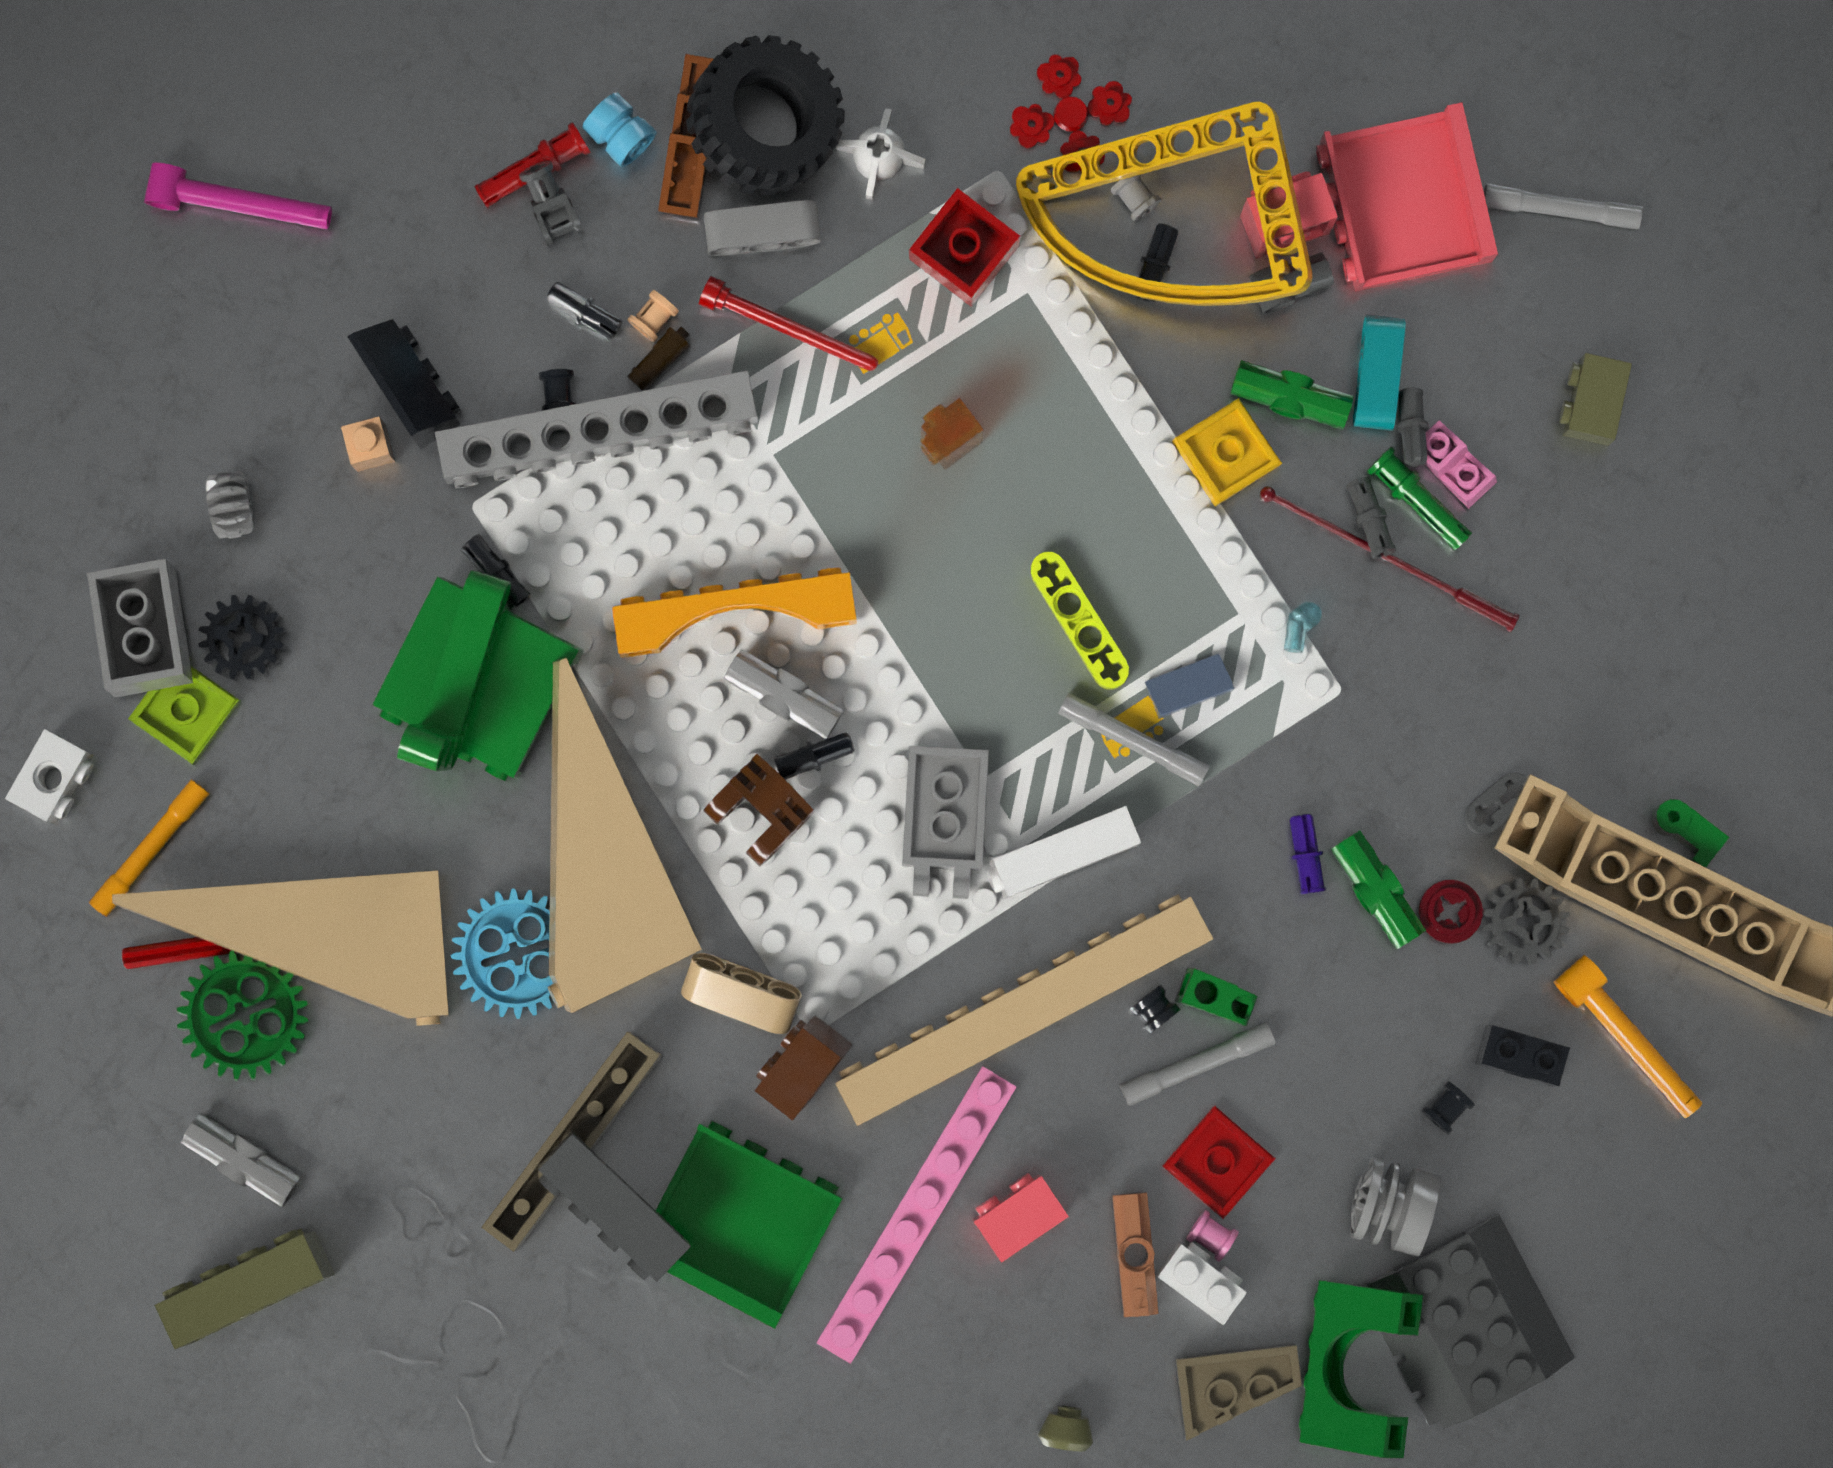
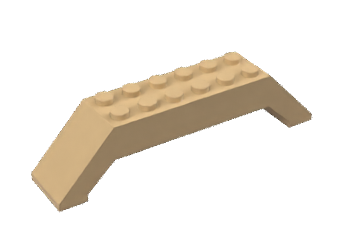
M1531 774L1528 775L1494 847L1496 850L1545 884L1551 885L1553 889L1765 993L1833 1017V927L1799 914L1593 813L1570 797L1566 791Z

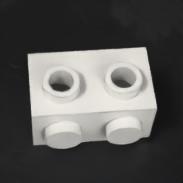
M1178 1242L1155 1275L1224 1325L1247 1293L1239 1287L1243 1279L1225 1266L1219 1272L1206 1263L1211 1256L1193 1242L1187 1248Z

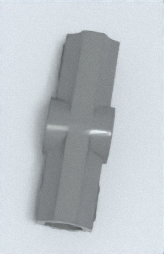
M743 649L735 656L724 676V679L729 681L730 684L759 699L758 703L785 720L789 721L792 719L825 740L828 739L844 712L838 705L809 690V686L794 675L780 668L778 670L774 669Z
M198 1114L194 1121L191 1122L181 1141L183 1145L215 1164V1169L227 1178L244 1187L248 1185L281 1207H284L293 1196L302 1179L301 1176L266 1155L268 1152L257 1143L241 1134H233L203 1114Z

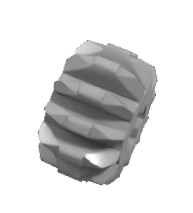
M230 470L209 475L205 482L210 521L214 533L218 538L229 537V539L250 534L254 528V519L245 475L241 471L230 472Z

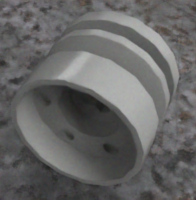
M1374 1156L1371 1158L1365 1173L1360 1177L1351 1206L1350 1238L1362 1240L1369 1224H1371L1369 1237L1371 1244L1377 1245L1383 1237L1385 1230L1388 1229L1391 1230V1250L1418 1257L1424 1248L1434 1219L1440 1193L1441 1176L1414 1168L1405 1184L1399 1183L1400 1164L1392 1162L1385 1178H1382L1384 1159Z

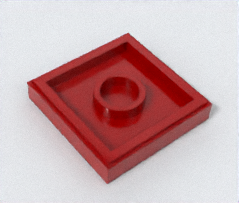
M1214 1105L1164 1162L1162 1167L1219 1217L1224 1219L1276 1158Z

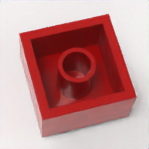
M957 188L910 247L909 260L972 307L1020 246V235Z

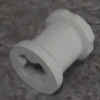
M1141 175L1119 180L1110 190L1113 195H1119L1132 212L1131 218L1134 222L1146 216L1162 201L1159 195L1154 196L1141 180Z

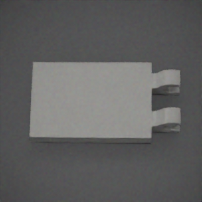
M909 746L902 866L914 867L913 896L929 897L930 868L954 869L952 898H969L970 870L982 871L989 750Z

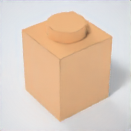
M379 416L341 426L350 464L357 472L395 462L386 424Z

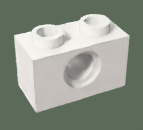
M44 729L5 799L46 822L56 824L58 818L63 820L71 810L74 803L71 795L78 783L83 785L89 778L94 764L90 763L94 755L59 735ZM58 768L62 775L61 783L54 789H48L45 784V776L51 769Z

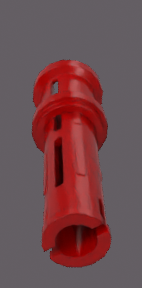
M573 122L568 124L566 131L549 141L545 139L539 141L540 144L537 145V150L496 173V175L475 185L474 187L485 206L489 208L503 197L525 186L526 182L520 180L519 174L526 168L540 162L551 161L553 164L551 171L559 172L562 170L563 164L582 153L584 155L591 153Z

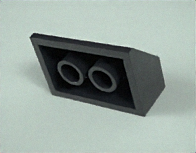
M390 319L353 332L347 336L420 449L436 440L435 432L456 428L460 425L459 420L455 416L456 413L461 411L460 407L449 390L441 394L434 381L440 378L428 358L422 361L419 360L413 350L419 343L407 325L399 328L394 319Z

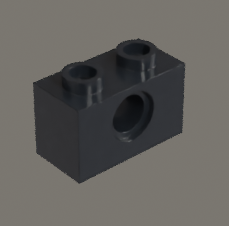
M1486 1025L1475 1064L1555 1087L1560 1086L1570 1047L1499 1026Z

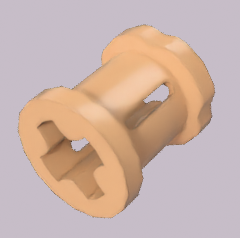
M652 290L649 294L650 299L636 316L630 315L627 321L643 336L655 342L658 339V331L671 316L675 317L679 310L660 293Z

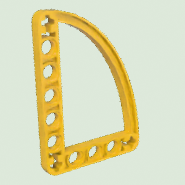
M1260 101L1251 102L1024 167L1016 178V188L1023 210L1032 227L1045 244L1064 262L1082 274L1113 289L1141 298L1171 304L1221 306L1264 302L1298 295L1306 291L1312 282V269L1277 112L1266 103ZM1258 111L1264 116H1268V120L1262 124V130L1259 131L1253 125L1242 127L1245 135L1241 137V127L1236 120L1237 116H1240V121L1244 123L1254 121ZM1219 121H1228L1231 126L1230 137L1224 142H1215L1212 138V128ZM1188 131L1194 139L1192 148L1185 153H1179L1174 147V140L1179 133ZM1145 142H1152L1156 147L1154 159L1148 163L1139 162L1137 158L1138 147ZM1245 146L1273 278L1233 285L1194 286L1145 280L1119 272L1101 264L1073 244L1055 224L1044 201ZM1265 149H1274L1278 155L1276 165L1270 170H1261L1258 165L1259 154ZM1114 152L1119 159L1118 167L1114 172L1105 174L1100 169V160L1104 154ZM1076 162L1082 169L1081 177L1076 183L1067 184L1063 179L1064 168L1068 164ZM1035 174L1041 179L1053 177L1058 187L1055 189V184L1051 182L1038 185V192L1036 193L1028 188L1027 184L1033 182V175ZM1275 187L1283 188L1286 193L1285 203L1278 209H1270L1266 203L1267 193ZM1282 226H1290L1294 231V240L1286 248H1279L1274 241L1276 231ZM1298 252L1299 256L1291 257L1292 266L1296 270L1302 271V276L1296 278V285L1293 286L1292 283L1284 280V276L1289 274L1290 271L1288 261L1284 259L1279 261L1278 256H1291Z

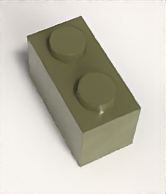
M1585 353L1578 363H1572L1567 385L1573 386L1570 401L1564 400L1559 417V423L1565 424L1562 436L1606 446L1615 441L1632 363Z

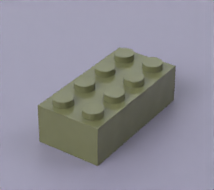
M302 1228L294 1229L273 1239L276 1247L268 1251L264 1245L236 1257L239 1265L233 1268L230 1267L229 1263L219 1265L200 1274L202 1282L195 1286L191 1280L164 1291L162 1294L165 1300L154 1306L174 1349L190 1345L334 1276L333 1268L316 1232L304 1233Z

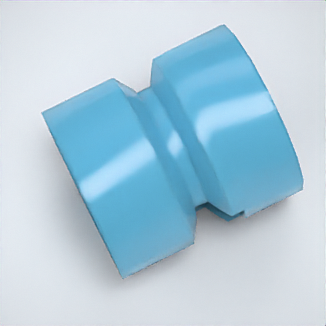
M615 92L594 108L584 121L582 128L597 144L607 143L605 151L623 168L635 161L655 139L657 131L644 118L639 116L632 117L633 107L618 92Z

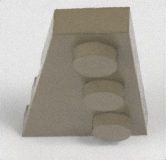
M1295 1344L1176 1359L1186 1441L1252 1408L1259 1407L1302 1386L1298 1351Z

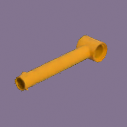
M1586 955L1580 957L1554 980L1555 986L1576 1008H1579L1583 1003L1588 1007L1684 1118L1692 1115L1701 1107L1703 1102L1681 1080L1676 1071L1602 988L1608 980L1599 967Z

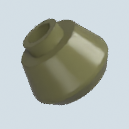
M1058 1406L1057 1412H1050L1038 1436L1045 1446L1083 1452L1093 1444L1089 1419L1081 1416L1082 1409Z

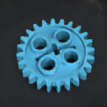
M511 889L509 900L504 901L502 895L497 891L494 896L495 904L490 905L485 899L481 898L480 905L483 911L477 913L472 909L467 910L473 920L470 924L458 922L457 925L466 933L464 937L452 938V942L462 946L460 952L450 955L452 959L462 960V966L455 969L453 974L466 975L467 979L461 984L460 989L464 990L470 987L475 989L470 999L472 1003L484 997L486 999L484 1011H489L494 1004L499 1005L500 1017H504L508 1007L514 1009L516 1018L520 1019L522 1007H528L532 1015L535 1016L537 1015L536 1004L542 1002L548 1009L552 1008L548 986L552 985L553 982L549 975L544 978L534 977L530 972L529 965L533 957L537 955H545L549 958V947L523 955L522 963L519 965H515V962L509 959L483 967L481 961L510 951L509 944L512 942H516L518 947H525L540 941L549 940L550 910L545 908L548 897L544 895L537 903L532 902V890H528L524 899L521 900L518 899L516 890ZM525 917H534L540 924V933L532 940H525L518 933V923ZM492 928L501 934L502 944L498 950L487 952L480 947L479 937L484 930ZM499 967L509 968L514 974V982L506 990H498L491 983V975Z

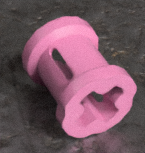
M1205 1209L1194 1223L1186 1240L1190 1243L1196 1241L1214 1253V1259L1220 1262L1233 1245L1239 1231L1236 1229L1228 1230L1210 1218V1212Z

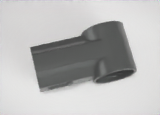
M1323 252L1309 256L1312 282L1308 289L1298 295L1259 302L1263 314L1278 311L1293 304L1297 298L1333 286L1332 270ZM1292 263L1288 264L1289 274L1284 276V280L1292 283L1294 286L1296 285V278L1302 276V271L1296 270ZM1271 267L1263 268L1249 276L1250 281L1256 282L1272 279Z

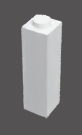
M1124 806L992 859L990 861L992 869L987 871V875L994 892L998 893L1001 891L1004 899L1134 848L1141 844L1127 806Z

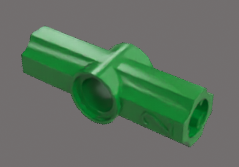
M1243 360L1240 361L1230 392L1232 395L1269 406L1272 412L1281 416L1298 420L1304 417L1341 430L1345 427L1354 399L1353 395L1315 384V381L1306 375L1288 370L1277 372Z
M1360 830L1330 849L1352 881V889L1359 902L1371 916L1374 915L1396 949L1401 948L1426 931L1404 898L1405 892L1399 880L1386 864L1383 865L1373 847Z

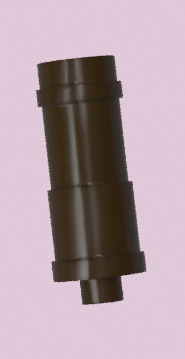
M682 326L677 331L669 327L666 333L652 347L653 349L636 367L634 366L631 369L632 371L627 375V378L641 391L647 390L666 368L672 365L690 347V344L686 341L690 334Z

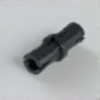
M480 534L475 535L465 543L466 546H463L460 551L474 564L479 572L511 582V589L507 600V605L511 610H514L526 601L525 598L531 595L530 592L525 589L508 569L509 563L505 559L501 560Z

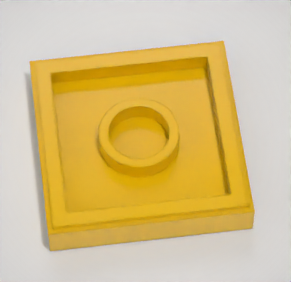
M1239 398L1175 437L1172 441L1215 507L1277 469L1282 464Z

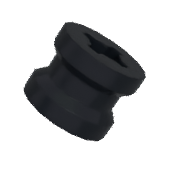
M1161 984L1130 1008L1134 1015L1141 1016L1145 1021V1029L1149 1034L1181 1010L1176 1003L1169 1002L1165 997L1166 990Z

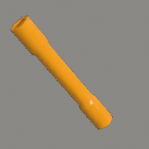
M191 779L169 805L167 812L116 873L112 874L88 903L102 915L108 917L117 906L112 903V894L128 893L133 882L179 827L190 819L210 793Z

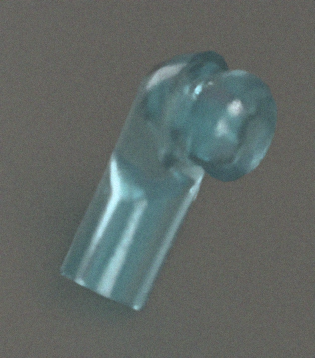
M1305 602L1288 614L1284 644L1285 651L1293 653L1304 652L1306 633L1318 625L1322 618V611L1318 605L1312 602Z

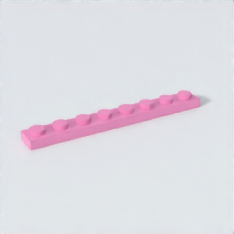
M981 1067L816 1342L817 1344L846 1362L852 1363L1016 1089L1015 1085L987 1068Z

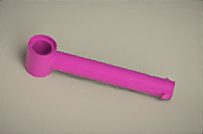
M152 163L144 203L152 207L178 211L180 203L185 202L284 222L299 223L310 227L329 229L332 218V206L301 202L295 199L186 179L187 171L183 168L165 163Z

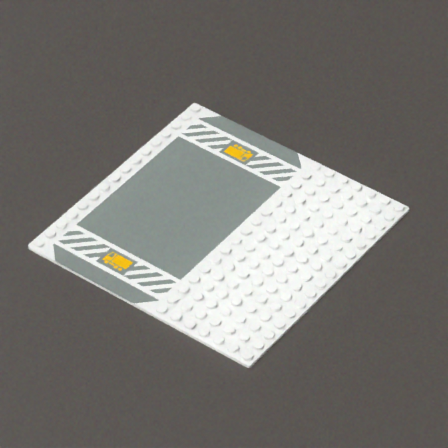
M1000 171L992 172L962 192L1019 234L1020 246L972 307L909 260L910 247L944 206L945 203H943L773 311L875 356L878 360V366L875 370H865L756 322L652 388L655 389L748 370L758 423L752 424L750 431L740 434H728L727 430L712 432L711 439L699 442H689L688 437L673 440V446L658 450H651L649 445L634 448L635 453L623 457L613 458L611 453L595 455L596 460L594 462L583 465H572L571 460L556 463V469L542 473H533L532 468L525 469L518 473L517 477L507 480L476 500L472 506L474 513L499 552L509 563V567L517 580L530 592V600L551 633L584 650L578 664H574L573 667L772 977L795 986L802 993L796 1014L805 1023H808L816 1015L827 1025L832 1024L1051 882H1046L1004 899L1001 891L998 893L994 892L987 875V871L992 869L990 865L992 859L1124 806H1127L1136 827L1198 787L1171 773L1166 767L1095 730L1086 729L1059 715L1058 712L1068 693L1098 707L1103 713L1173 749L1181 750L1210 765L1201 784L1327 704L1341 693L1340 684L1222 505L1219 504L1216 507L1213 505L1172 443L1176 435L1056 253L1045 244L1034 230L1023 210L1019 197ZM711 400L705 405L704 412L710 417H719L725 412L726 404L721 400ZM680 407L671 408L666 413L665 420L671 425H679L685 421L687 412ZM634 415L627 421L626 428L633 433L642 432L647 427L648 419L643 415ZM601 422L589 428L588 437L595 441L604 439L609 431L608 425ZM1054 552L1065 561L1126 659L1129 666V675L1120 688L1106 690L1095 682L1031 578L1030 570L1034 558L1039 554ZM1046 560L1040 563L1042 568L1038 576L1040 578L1049 577L1054 585L1053 589L1047 590L1050 596H1053L1059 588L1071 585L1067 578L1061 584L1055 576V571L1059 568L1056 563L1049 565ZM839 567L842 573L850 572L857 624L817 630L800 619L780 612L761 609L733 610L713 615L690 626L675 637L661 653L621 658L618 654L612 607L620 606L621 599L643 596L645 602L660 600L661 593L678 590L683 591L684 596L700 594L699 588L710 585H723V590L739 588V582L751 579H762L763 585L779 582V576L793 573H801L802 579L818 577L817 571L827 568ZM1066 593L1058 599L1057 605L1063 614L1073 615L1079 611L1081 603L1076 595ZM1085 627L1080 631L1078 639L1083 647L1093 649L1100 644L1101 634L1094 627ZM1107 645L1099 654L1088 658L1092 663H1095L1099 658L1104 665V671L1100 674L1103 679L1110 677L1115 682L1119 680L1117 673L1121 666L1118 663L1111 665L1108 662L1105 654L1112 652V650ZM741 649L776 670L780 668L806 683L809 686V690L819 696H823L843 709L842 716L828 738L848 733L855 748L852 754L821 765V770L818 772L816 769L786 780L815 812L761 867L746 854V851L772 825L746 799L718 825L703 810L756 754L778 772L774 761L775 756L807 745V741L815 744L825 739L792 719L788 721L759 704V699L749 693H745L724 679L730 664ZM1219 654L1235 689L1224 695L1159 719L1145 681ZM909 746L989 750L982 871L970 870L968 899L952 898L954 869L930 868L929 897L913 896L914 867L902 866Z

